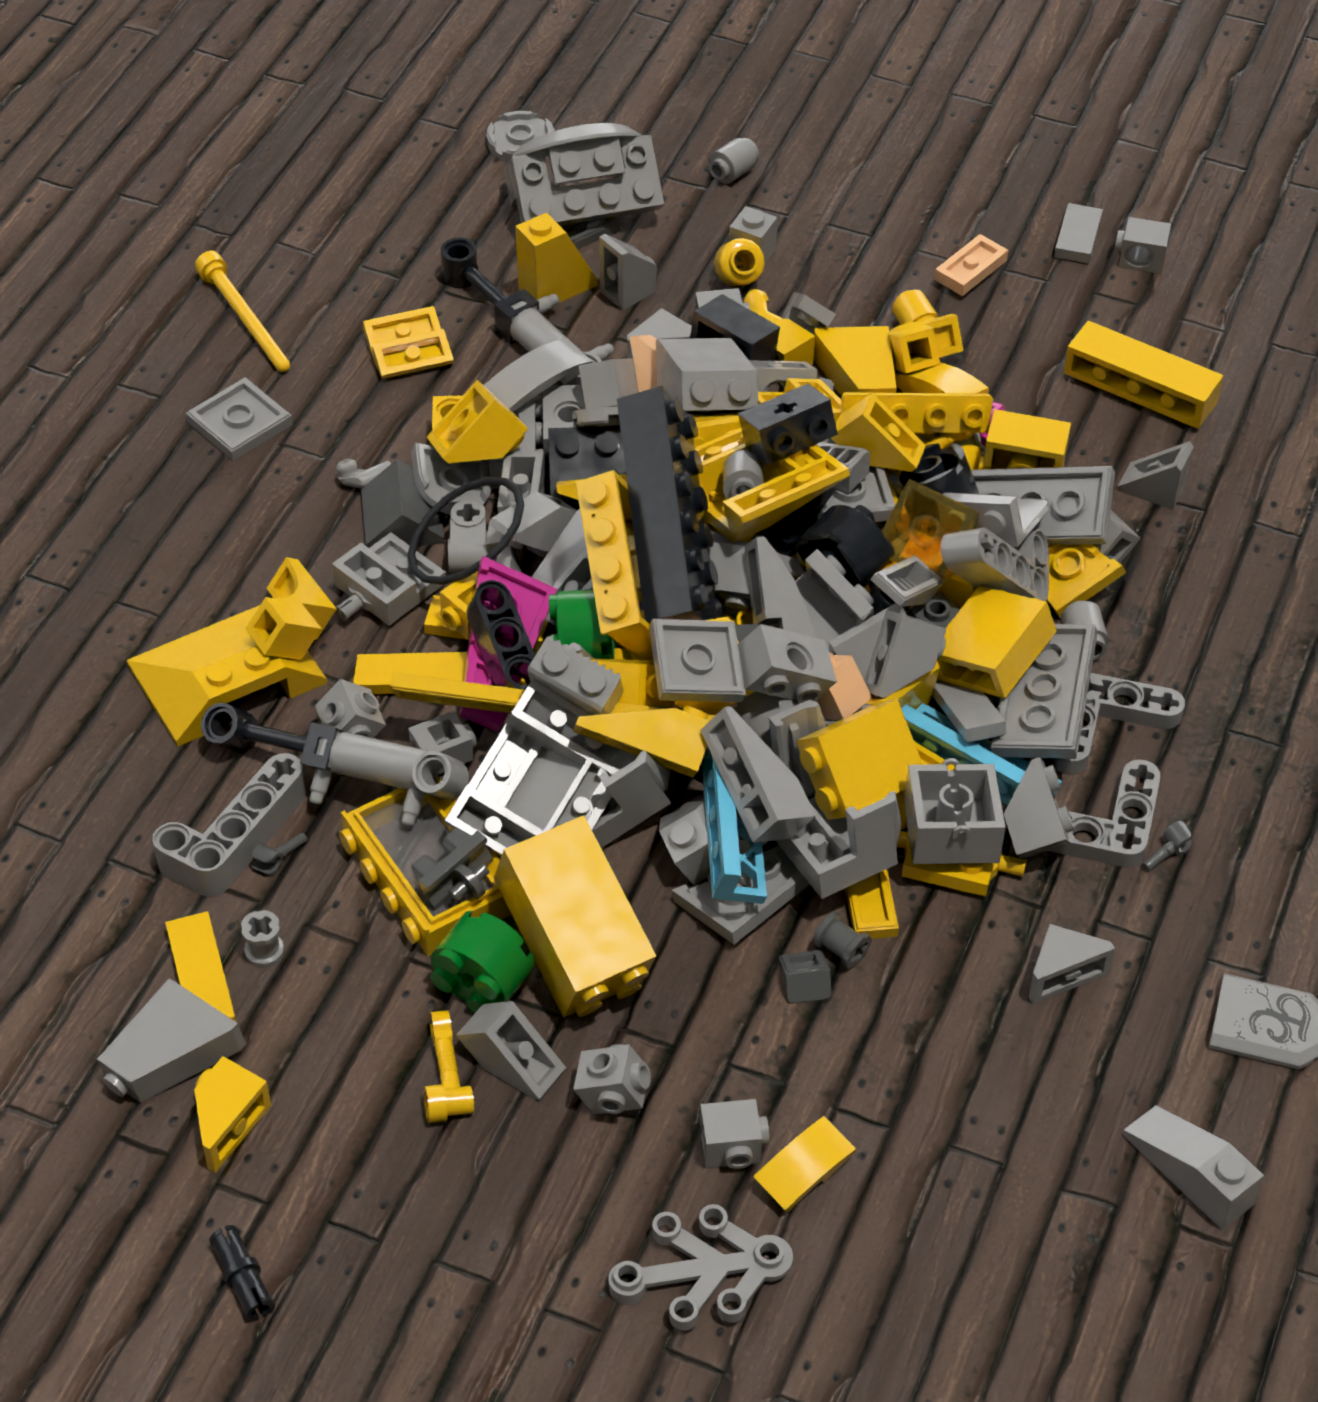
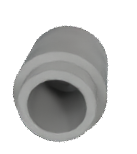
M735 138L710 155L709 169L712 176L724 184H729L755 167L759 159L758 148L748 138Z
M736 451L724 462L723 492L727 499L764 483L763 464L750 451Z
M1080 600L1073 602L1062 612L1061 622L1062 624H1096L1097 640L1093 661L1097 660L1105 654L1108 644V636L1100 607L1090 601Z

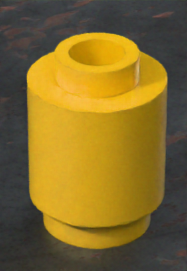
M908 290L901 293L892 306V313L900 325L912 321L919 323L939 317L924 293L920 290Z

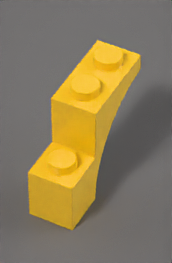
M286 557L267 586V590L273 598H264L245 630L264 655L302 660L313 641L318 639L337 608L300 561Z

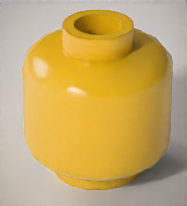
M745 238L734 239L722 245L717 251L714 260L715 272L719 279L733 287L746 286L756 281L762 274L765 265L764 254L760 247L752 240Z

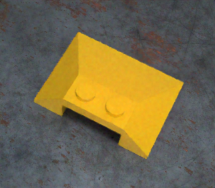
M741 428L695 447L703 464V473L699 474L700 486L704 489L708 501V510L704 511V518L732 543L752 538L755 533L770 527L850 476L849 468L815 444L770 465L762 462L764 483L727 499L723 492V465L726 459L734 452L747 450Z
M259 606L126 660L129 669L177 747L204 736L201 729L202 717L205 711L216 703H229L278 681L291 699L327 684L326 677L308 651L302 660L264 655L245 630Z

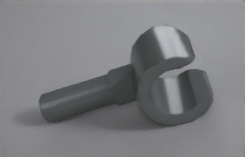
M1183 821L1174 822L1165 829L1163 836L1168 843L1142 863L1146 871H1150L1174 853L1176 855H1183L1190 851L1192 833Z
M301 832L275 849L258 844L251 853V856L257 859L253 863L252 868L267 875L276 874L283 858L307 842L306 835Z

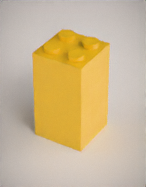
M580 816L505 848L494 880L530 952H532L535 962L563 1018L575 1012L578 1017L588 1015L599 1009L603 1005L601 1001L616 994L618 999H622L642 988L640 983L649 975L648 971L656 958V954L585 816Z

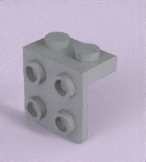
M943 493L937 500L945 535L984 527L1013 548L1018 547L1049 510L1046 500L1021 499L1015 496Z
M817 549L805 559L806 572L795 582L805 602L815 638L825 640L829 652V641L874 616V609L871 606L874 600L860 584L853 587L844 578L843 575L846 574V571L832 555L825 558Z

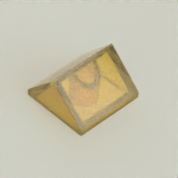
M909 479L882 530L884 537L892 544L895 550V554L890 560L899 563L915 555L943 579L944 584L955 573L946 567L942 558L941 540L943 536L950 533L977 529L980 513Z

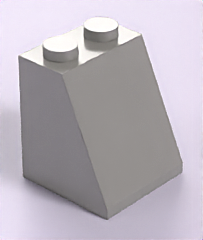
M731 338L656 339L657 387L663 386L673 398H678L682 409L687 414L712 415V412L740 413L758 405L757 369Z

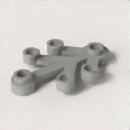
M707 1205L701 1210L699 1214L700 1231L707 1237L721 1238L740 1252L721 1253L682 1229L681 1221L676 1214L661 1212L653 1219L652 1234L654 1239L662 1245L673 1246L692 1258V1260L641 1267L633 1261H623L615 1265L609 1273V1293L616 1302L623 1305H632L644 1298L648 1287L698 1280L686 1296L675 1298L669 1308L671 1324L679 1330H689L697 1324L698 1313L726 1276L746 1272L735 1289L723 1290L717 1299V1313L719 1317L726 1322L734 1323L744 1317L746 1305L763 1282H775L788 1274L793 1264V1252L790 1245L778 1236L763 1235L756 1238L729 1222L726 1210L719 1205ZM710 1217H716L721 1220V1223L710 1225L705 1220ZM669 1224L675 1229L665 1233L658 1228L661 1225ZM773 1253L776 1254L777 1257L772 1260H767L763 1258L761 1254ZM623 1275H633L636 1279L632 1282H624L620 1277ZM728 1301H735L740 1307L736 1310H728L723 1304ZM685 1308L690 1310L692 1315L687 1318H681L676 1315V1312L679 1309Z

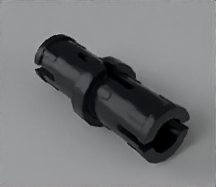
M225 1226L229 1236L227 1239L221 1228L217 1229L210 1236L209 1242L224 1268L222 1275L227 1287L235 1290L247 1320H259L255 1310L258 1307L263 1318L274 1310L275 1303L270 1298L259 1276L261 1267L257 1259L250 1257L236 1226Z

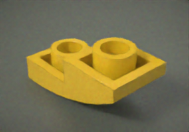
M823 1116L784 1147L753 1177L788 1213L820 1181L824 1183L857 1149Z

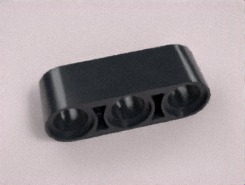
M486 580L476 588L468 603L466 613L493 685L526 690L531 682L527 670L535 657V653L507 586L499 581ZM481 601L491 602L497 610L487 609ZM501 637L506 639L511 647L501 646L495 638ZM516 674L521 676L525 680L526 685L515 683L510 675Z

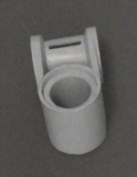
M462 500L451 509L450 538H448L450 574L467 569L480 561L482 556L488 554L485 546L487 537L485 507L476 500Z

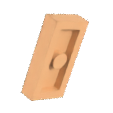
M979 234L935 269L934 280L964 296L1007 261L1008 249Z

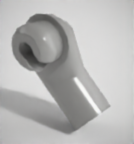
M345 459L337 464L336 470L339 473L338 479L343 485L362 489L391 463L387 460L364 470L357 468L355 460Z

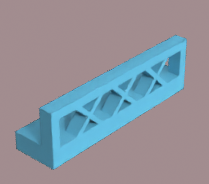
M921 703L917 709L907 704L902 708L913 740L945 760L954 758L958 760L959 764H994L1001 802L1006 805L1009 804L1030 764L1029 762L1020 757H999L995 755L991 750L992 741L988 739L966 742L946 715L924 703Z
M707 746L702 759V774L712 899L764 904L767 898L762 842L752 843L742 819L737 818L736 806ZM738 834L750 844V849L743 855L739 851ZM741 870L753 880V888L737 886L742 876Z

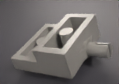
M391 532L370 548L363 543H359L332 563L334 585L350 596L340 605L336 606L335 613L340 619L342 617V621H346L358 610L365 609L390 626L443 585L423 583L411 573L407 557L409 545ZM416 551V561L421 571L429 576H446V572Z

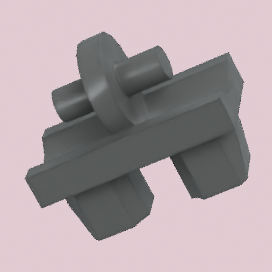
M456 827L445 836L442 842L443 849L448 856L438 863L429 854L423 855L412 864L411 869L414 878L421 886L426 903L434 910H437L451 897L458 901L463 895L468 893L478 900L485 894V889L480 881L490 873L487 866L494 860L486 847L487 838L478 830L470 835Z

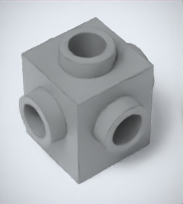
M339 679L315 705L322 725L338 728L348 733L374 738L386 726L379 710V702L372 694L371 689L343 679Z
M616 1044L607 1048L581 1051L573 1090L594 1115L603 1113L618 1114L626 1110L643 1108L646 1089L650 1086L651 1082L650 1069L630 1044Z

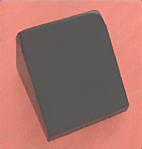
M815 950L778 956L784 989L789 1003L822 1000L831 997L830 968L822 951Z

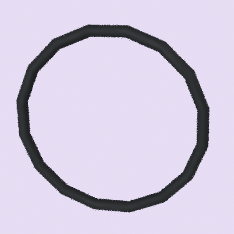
M484 477L465 483L444 496L425 514L412 535L407 553L411 573L423 583L445 585L466 579L478 571L480 561L461 572L444 577L429 576L418 568L415 554L419 539L432 518L449 502L460 495L485 485L505 486L513 492L516 501L512 524L502 540L485 556L494 560L508 546L520 526L525 506L521 489L507 478Z

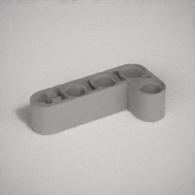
M984 527L943 536L941 540V554L946 567L975 588H978L980 585L1029 598H1038L1042 601L1047 600L1049 592V549L1047 539L1041 530H1032L1023 542L1014 548Z
M280 753L271 757L203 834L178 822H169L156 829L153 834V846L160 872L165 877L206 897H215L224 893L254 859L251 856L253 849L258 844L266 845L304 801L306 786L303 765L300 764V759L289 753Z

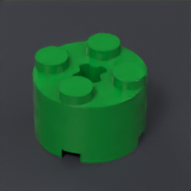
M593 589L558 591V594L549 595L550 619L554 621L555 632H558V634L550 635L553 636L554 641L560 640L561 645H570L574 642L582 646L594 659H615L614 639L608 634L601 635Z
M467 911L432 952L431 964L434 971L430 975V979L441 991L446 993L452 992L465 1001L468 1008L475 1014L483 1004L509 1001L534 969L535 958L532 952L526 957L520 948L524 943L523 938L507 923L484 912L479 918L471 917L473 911Z

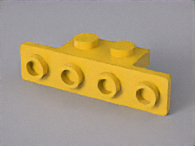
M843 393L840 414L870 393ZM874 393L913 433L932 435L935 433H987L989 431L993 397L990 394Z

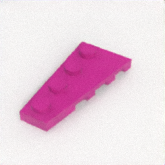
M482 556L478 567L476 588L486 580L499 581L507 586L533 648L549 611V595H554L557 588ZM481 601L487 609L497 610L491 602ZM470 629L464 682L493 685L473 631ZM501 637L495 638L501 646L511 647L506 639ZM511 674L512 680L519 684L521 676ZM460 707L459 716L498 733L507 713Z

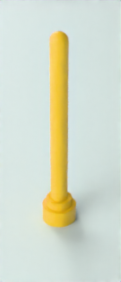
M207 251L201 254L194 265L196 272L203 281L216 285L279 372H287L290 368L289 360L226 276V262L216 251Z

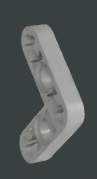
M1091 673L1083 717L1088 725L1081 729L1077 759L1051 758V762L1059 772L1065 774L1081 773L1086 769L1089 762L1098 716L1161 729H1170L1180 724L1185 709V699L1182 694L1171 688ZM1102 693H1107L1106 700L1101 699ZM1119 695H1126L1131 697L1135 703L1129 706L1121 705L1114 698ZM1143 701L1148 702L1147 708L1142 707ZM1161 705L1168 706L1169 711L1161 710Z
M1133 760L1126 764L1122 772L1113 820L1069 811L1074 831L1067 833L1070 844L1048 851L1121 867H1133L1141 863L1147 848L1160 783V771L1157 766L1146 760ZM1136 777L1145 779L1142 793L1134 792ZM1127 807H1136L1142 810L1145 816L1139 819H1132L1127 817L1122 810ZM1080 830L1088 831L1096 837V840L1090 843H1083L1078 841L1073 834ZM1125 832L1134 834L1131 849L1122 847Z

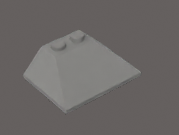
M532 679L510 714L501 733L470 783L464 788L444 823L454 829L458 827L470 835L478 830L487 838V849L499 856H502L505 848L583 815L592 830L612 797L599 776L604 771L609 776L613 775L633 762L636 756L573 732L579 716H590L592 714Z

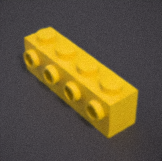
M1091 321L1085 323L1068 345L1064 374L1197 429L1201 427L1218 403L1224 376Z

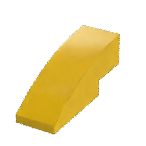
M945 363L910 373L898 372L895 374L896 386L904 393L988 394L989 387L974 376Z

